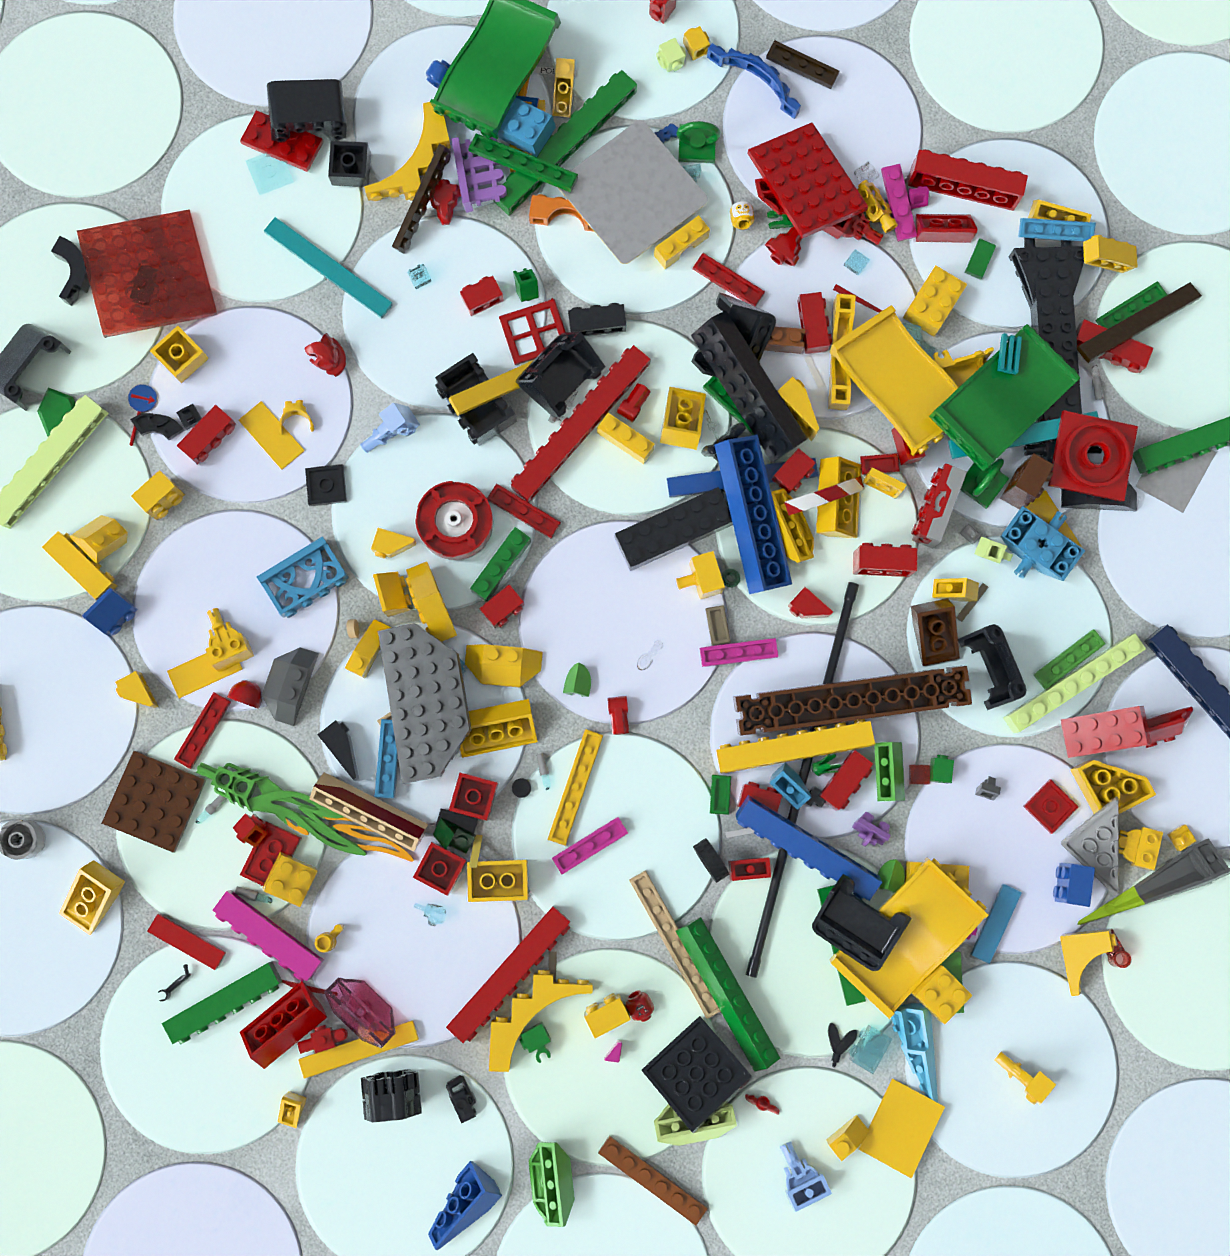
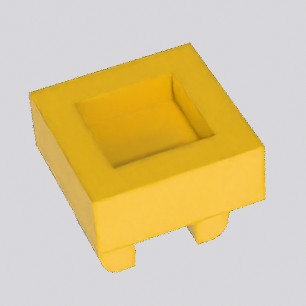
M1186 824L1167 834L1177 851H1182L1196 842L1194 835Z

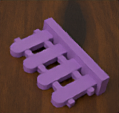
M459 137L452 138L462 203L466 213L473 211L472 204L482 206L481 202L490 200L499 202L500 198L507 195L505 186H497V182L504 179L503 171L501 169H494V166L499 164L481 156L473 157V153L468 151V147L471 144L470 139H466L465 143L461 144ZM488 167H489V170H490V171H485V172H481V173H476V171H475V170H479V169H483V168H488ZM492 183V187L480 190L478 186Z

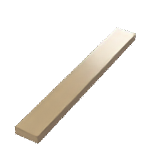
M646 870L629 879L706 1019L719 1013L720 1009L676 933L678 927Z

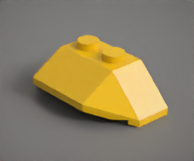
M784 488L771 491L786 557L797 563L814 558V537L803 512L789 516L784 502L793 498L787 494Z
M487 644L466 645L465 665L481 684L520 688L541 672L543 652L521 647Z

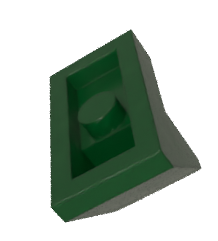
M442 817L432 834L444 849L447 850L450 845L467 854L476 836Z

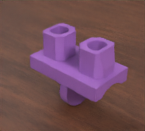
M865 812L857 819L852 828L859 832L858 836L863 839L861 845L864 847L868 843L874 846L878 843L882 846L891 836L888 834L890 825L882 821L877 827L871 824L874 816L869 812Z

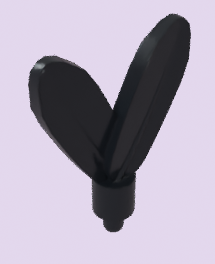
M830 1023L827 1031L830 1046L834 1052L831 1059L833 1061L832 1067L835 1068L836 1064L839 1063L841 1054L856 1040L858 1032L857 1030H851L840 1040L835 1024Z

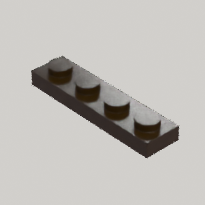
M774 40L766 55L767 60L829 89H832L840 72Z

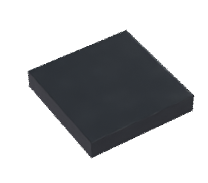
M343 464L305 468L309 506L347 502Z

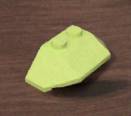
M726 1103L695 1133H692L668 1104L654 1120L658 1142L681 1146L719 1138L736 1127L737 1122L733 1105Z

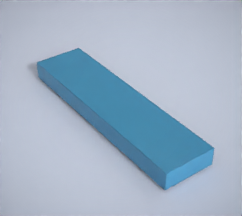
M1020 218L1018 237L1087 241L1094 236L1096 223Z
M381 719L374 797L395 799L398 755L392 720Z
M1002 884L970 955L990 964L1022 892Z

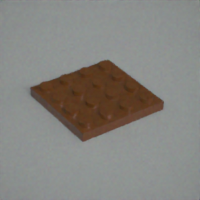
M133 751L101 824L175 853L207 780Z

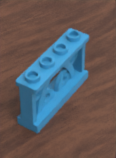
M323 536L256 576L278 613L283 618L294 616L297 613L296 610L301 607L306 608L313 604L314 599L328 595L330 589L335 586L337 588L341 587L349 578ZM325 549L332 561L323 563L321 551ZM311 559V565L315 563L316 565L306 566V560ZM298 565L307 571L316 570L310 588L291 586L296 577L295 567ZM323 567H335L337 570L336 576L333 579H327V574L332 572L323 570ZM285 573H290V574H291V578L289 579V581H288L287 583H284L285 581L288 580V578H284V577H283L284 574H285ZM270 582L281 588L276 596L268 585ZM284 591H287L285 595L286 601L289 597L293 598V602L289 606H284L280 602V597Z

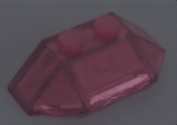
M338 977L324 991L333 1013L362 1041L382 1048L395 1035L392 1007L364 980Z

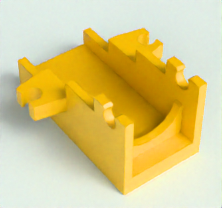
M990 347L985 351H975L974 354L956 358L954 361L949 352L943 350L944 358H939L938 352L933 354V360L960 387L987 362L994 348Z

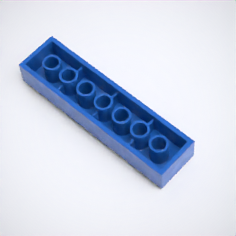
M758 435L728 439L715 444L749 595L792 585Z

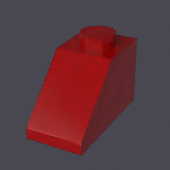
M806 587L788 604L790 613L795 617L799 616L801 619L825 618L833 613L827 605Z

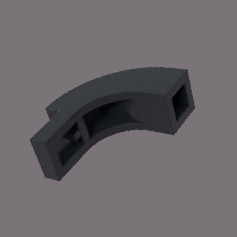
M59 235L51 252L57 259L69 264L70 267L69 279L59 298L64 303L72 306L79 298L80 290L88 293L92 272L87 258L80 249L70 240Z

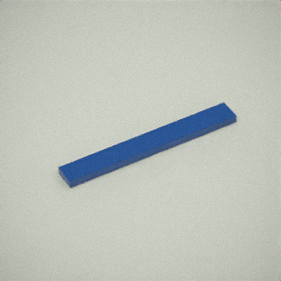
M785 462L765 464L769 484L775 483L772 481V478ZM817 463L813 467L815 471L809 478L818 477ZM721 471L666 479L669 498L706 493L719 487L720 491L725 490Z

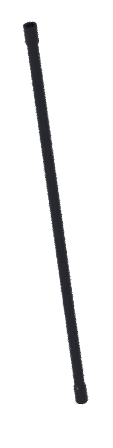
M848 582L844 604L823 684L833 683L853 603L856 600L859 584L854 582ZM822 725L811 726L810 732L816 731L815 728ZM813 757L802 760L799 776L805 786ZM791 804L787 819L796 824L800 808L797 810ZM782 847L778 852L752 955L745 974L757 978L765 940L788 856L787 851Z

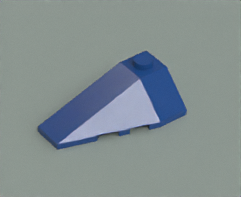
M469 1161L458 1174L455 1180L457 1184L453 1192L448 1193L446 1197L448 1202L444 1210L438 1213L428 1233L433 1247L437 1251L486 1214L502 1197L495 1180L473 1161Z

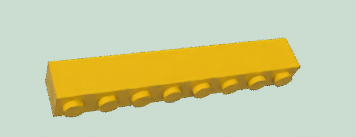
M865 719L855 720L854 724L846 725V722L835 724V728L827 729V726L815 728L816 731L808 732V730L796 731V735L792 736L784 733L777 735L776 739L762 737L758 738V742L754 743L746 740L739 742L738 746L731 747V744L720 745V749H716L720 773L725 774L874 746L875 740L871 721L866 722Z

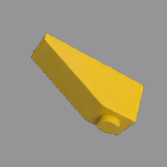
M374 619L352 652L345 669L365 679L381 649L378 631L391 627Z

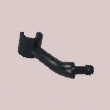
M187 964L183 965L185 975L176 979L167 989L158 991V993L165 992L166 994L165 999L159 1000L160 1002L168 1000L171 992L191 976Z

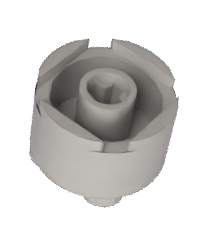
M12 820L1 828L0 853L10 859L22 860L33 858L45 846L43 829L35 821Z

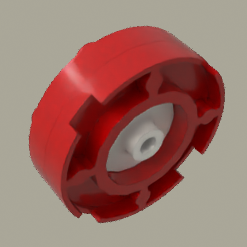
M442 482L430 488L418 503L415 519L416 529L425 546L435 555L448 560H462L474 556L488 543L493 531V514L487 498L475 486L466 482Z

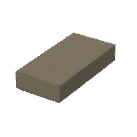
M724 605L705 608L711 646L731 643Z

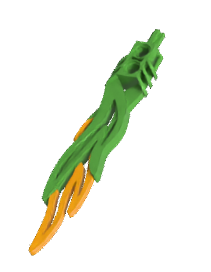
M202 762L197 767L196 773L212 779L211 785L215 786L214 792L228 798L230 803L235 805V802H237L239 807L243 809L246 806L248 811L252 813L253 811H261L275 814L292 829L304 835H309L310 832L318 840L332 848L362 856L367 855V852L364 850L379 851L410 862L414 861L413 857L396 843L385 838L368 836L352 830L353 828L372 831L364 826L349 824L328 826L320 818L352 820L310 800L309 795L295 791H284L271 781L269 776H259L260 772H250L251 768L243 769L232 763H227L224 767L219 766L216 769ZM228 767H231V768L236 769V770H238V771H235V772H234V771H232V770H230V769H227V768H228ZM224 774H228L230 777V781L226 785L221 780ZM242 782H246L248 788L242 793L239 785ZM258 785L262 795L251 798ZM218 788L225 790L226 793L219 791ZM294 798H299L304 801H307L316 807L303 804ZM285 801L296 804L308 817L272 802ZM287 818L297 822L298 827L294 825L292 822H290ZM335 830L359 839L386 843L399 852L379 846L356 844ZM321 834H323L324 836H326V837H328V838H330V839H332V840H334V841H336V842H338V843H340V844H342V845H338V844H336V843H333V842L329 841L328 839L324 838Z

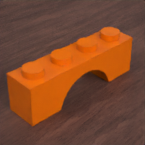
M543 194L532 195L529 213L530 224L548 226L555 217L569 214L581 221L584 231L594 232L565 198H550Z

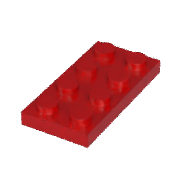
M257 110L240 139L242 145L305 172L309 171L324 143L323 138L307 131L303 133L291 131L290 138L285 142L272 141L269 115Z

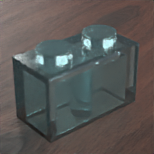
M868 1024L867 1027L862 1028L857 1045L854 1044L849 1052V1059L874 1074L892 1038Z

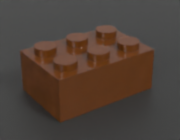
M1033 453L1017 467L1000 499L1017 509H1020L1022 506H1028L1030 502L1033 503L1043 493L1044 488L1042 486L1045 481L1048 482L1052 477L1053 472L1051 470L1054 464Z

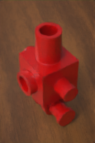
M326 1025L314 1028L315 1032L310 1034L311 1038L297 1042L300 1054L312 1050L316 1054L337 1047V1042L343 1041L348 1037V1031L345 1028L333 1030L332 1027L327 1028Z

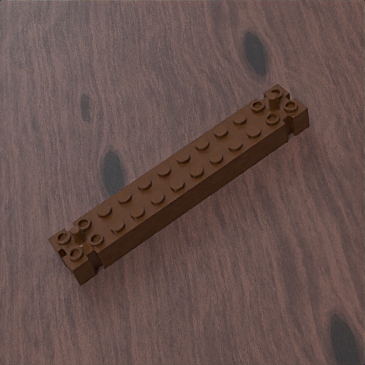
M960 665L946 667V672L944 669L938 668L756 693V698H751L750 694L733 696L735 712H740V719H736L737 733L743 736L756 734V729L760 728L761 732L765 733L949 708V703H951V706L957 707L972 705L971 690L965 689V682L969 681L967 666Z

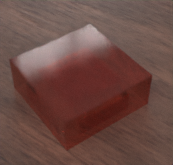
M909 765V784L930 785V765Z

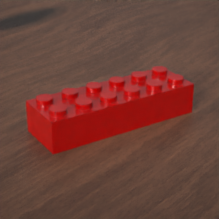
M919 149L911 165L907 185L914 188L927 186L931 192L1014 211L1024 196L1028 175L1020 171L1012 172L1002 167L987 166L982 162H970L965 158L958 159L950 157L948 154H937L927 149Z

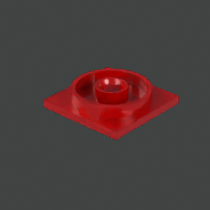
M1062 411L1052 464H1054L1051 470L1053 475L1048 482V486L1124 501L1138 426ZM1091 446H1098L1103 450L1104 457L1100 464H1094L1089 460L1087 454Z

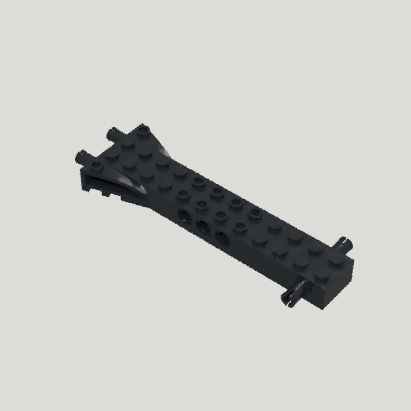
M1024 238V248H1014L1008 257L1015 266V274L1020 278L1021 288L1030 307L1031 327L1079 375L1074 293L1084 264L1083 246H1072V241L1060 240L1061 247H1036L1035 238ZM1080 379L1038 418V422L1061 418L1062 411L1082 414ZM1057 439L1039 442L1040 444L1024 445V450H1026L1024 455L1028 456L1034 453L1052 463ZM1091 446L1088 450V454H1101L1102 449L1098 446Z

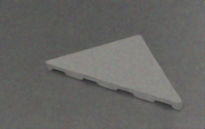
M1116 796L1063 839L1061 845L1083 866L1095 867L1094 877L1117 897L1119 894V798Z

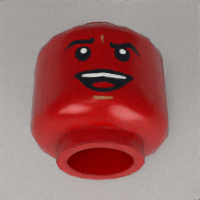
M638 990L632 992L627 997L625 1006L633 1020L645 1022L652 1017L654 1004L646 992Z

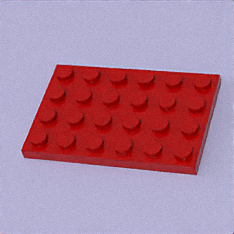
M813 122L748 149V156L802 239L867 211V203Z

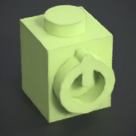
M673 38L659 45L656 57L661 68H666L667 72L677 71L684 65L686 52L683 46L678 44L676 38Z

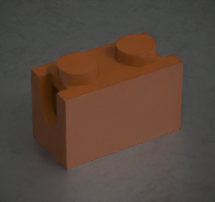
M775 326L764 351L801 354L804 348L803 337L805 329Z

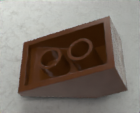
M946 598L912 605V624L922 666L960 659L956 612L953 603Z

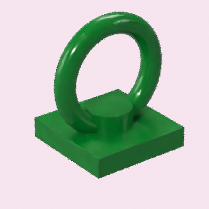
M704 121L680 124L676 132L679 139L678 162L715 163L716 141L721 136L720 129L716 125Z
M998 458L984 471L973 463L965 475L960 490L987 509L1009 480V477L1000 471L1004 465V459Z

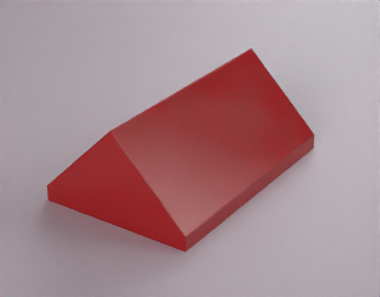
M916 214L915 216L916 242L971 243L978 231L971 214Z

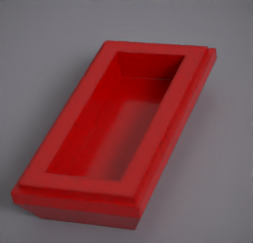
M898 453L860 456L862 475H867L871 468L882 473L900 472Z

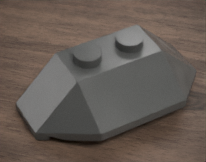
M299 647L273 660L261 696L275 721L291 726L295 725L319 653Z

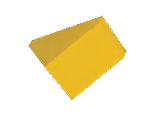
M289 1091L283 1095L277 1122L297 1128L307 1097Z

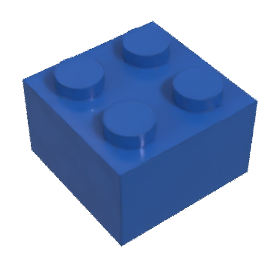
M1059 863L1055 872L1057 885L1053 889L1055 902L1090 907L1095 867Z

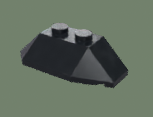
M1129 481L1124 501L1061 489V508L1136 512L1137 492Z

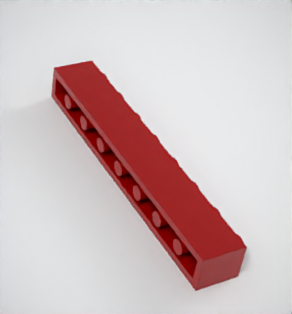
M553 905L450 1021L446 1028L463 1044L466 1040L470 1042L477 1035L475 1030L479 1025L484 1027L491 1019L489 1014L493 1010L497 1012L505 1003L502 999L507 994L511 996L518 988L516 983L520 979L524 981L530 975L529 969L533 964L537 966L544 959L542 954L546 949L551 951L558 943L555 939L560 934L564 936L571 928L568 925L571 921Z

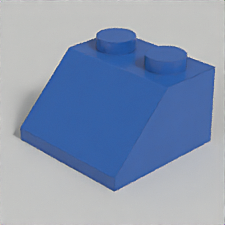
M109 588L82 617L103 634L111 637L121 630V626L126 621H130L135 616V612L138 609L123 594Z

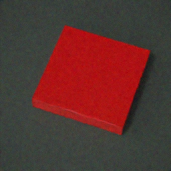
M1051 779L1023 805L1050 834H1053L1079 807Z

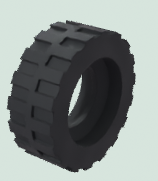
M707 838L693 846L697 856L716 883L730 874Z

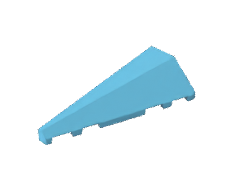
M920 1003L900 1005L891 1017L894 1024L892 1028L894 1032L898 1033L902 1041L901 1048L913 1074L916 1073L920 1081V1090L924 1091L926 1097L938 1103L931 1012Z

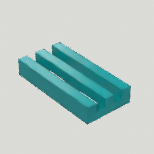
M1007 333L1001 335L997 371L1014 375L1018 373L1022 337L1008 336ZM1007 341H1009L1007 352V365L1006 368H1004Z

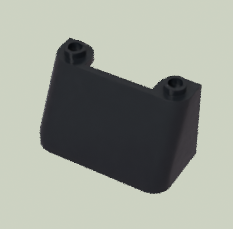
M581 331L565 332L557 336L518 376L516 383L552 417H561L566 413L567 404L565 401L586 379L598 378L606 366Z
M992 624L958 639L961 648H971L972 654L980 652L994 687L987 690L990 693V697L984 701L987 710L1013 702L1026 695V685L1001 627Z

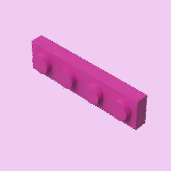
M896 164L883 167L881 173L892 212L891 215L898 224L895 228L897 241L915 238L917 233L901 165Z
M776 638L699 648L702 667L778 658Z
M619 817L552 857V860L560 873L564 874L622 838L628 832Z

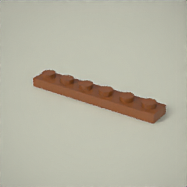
M609 1135L599 1149V1155L695 1226L708 1208L612 1136Z

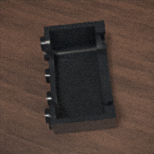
M278 80L267 83V103L272 141L285 142L290 138L291 131L303 133L305 131L323 132L327 130L328 136L333 140L346 138L347 124L342 82L340 80Z
M474 353L466 356L435 377L437 382L435 384L436 391L442 400L446 398L449 403L447 407L453 415L456 412L449 402V397L489 380L484 369L477 363L478 359ZM502 397L459 415V420H457L463 430L467 429L466 432L472 444H477L478 446H481L517 422L515 412L510 406L508 407L506 401L504 402Z

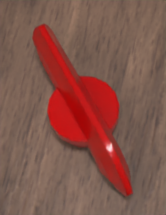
M745 1095V1099L749 1103L756 1105L759 1110L770 1111L779 1115L780 1110L770 1104V1100L766 1096L756 1098L754 1095Z

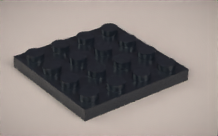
M701 1016L694 1020L641 1070L692 1133H695L753 1078Z

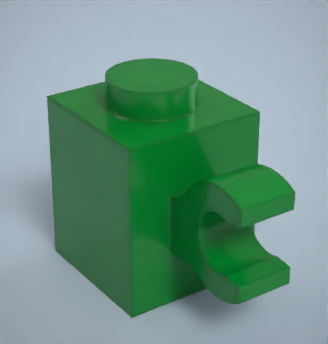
M543 1022L521 1032L522 1038L519 1041L523 1049H528L529 1053L537 1050L536 1060L538 1063L542 1062L540 1058L541 1053H546L547 1057L551 1058V1053L545 1046L551 1042V1037Z

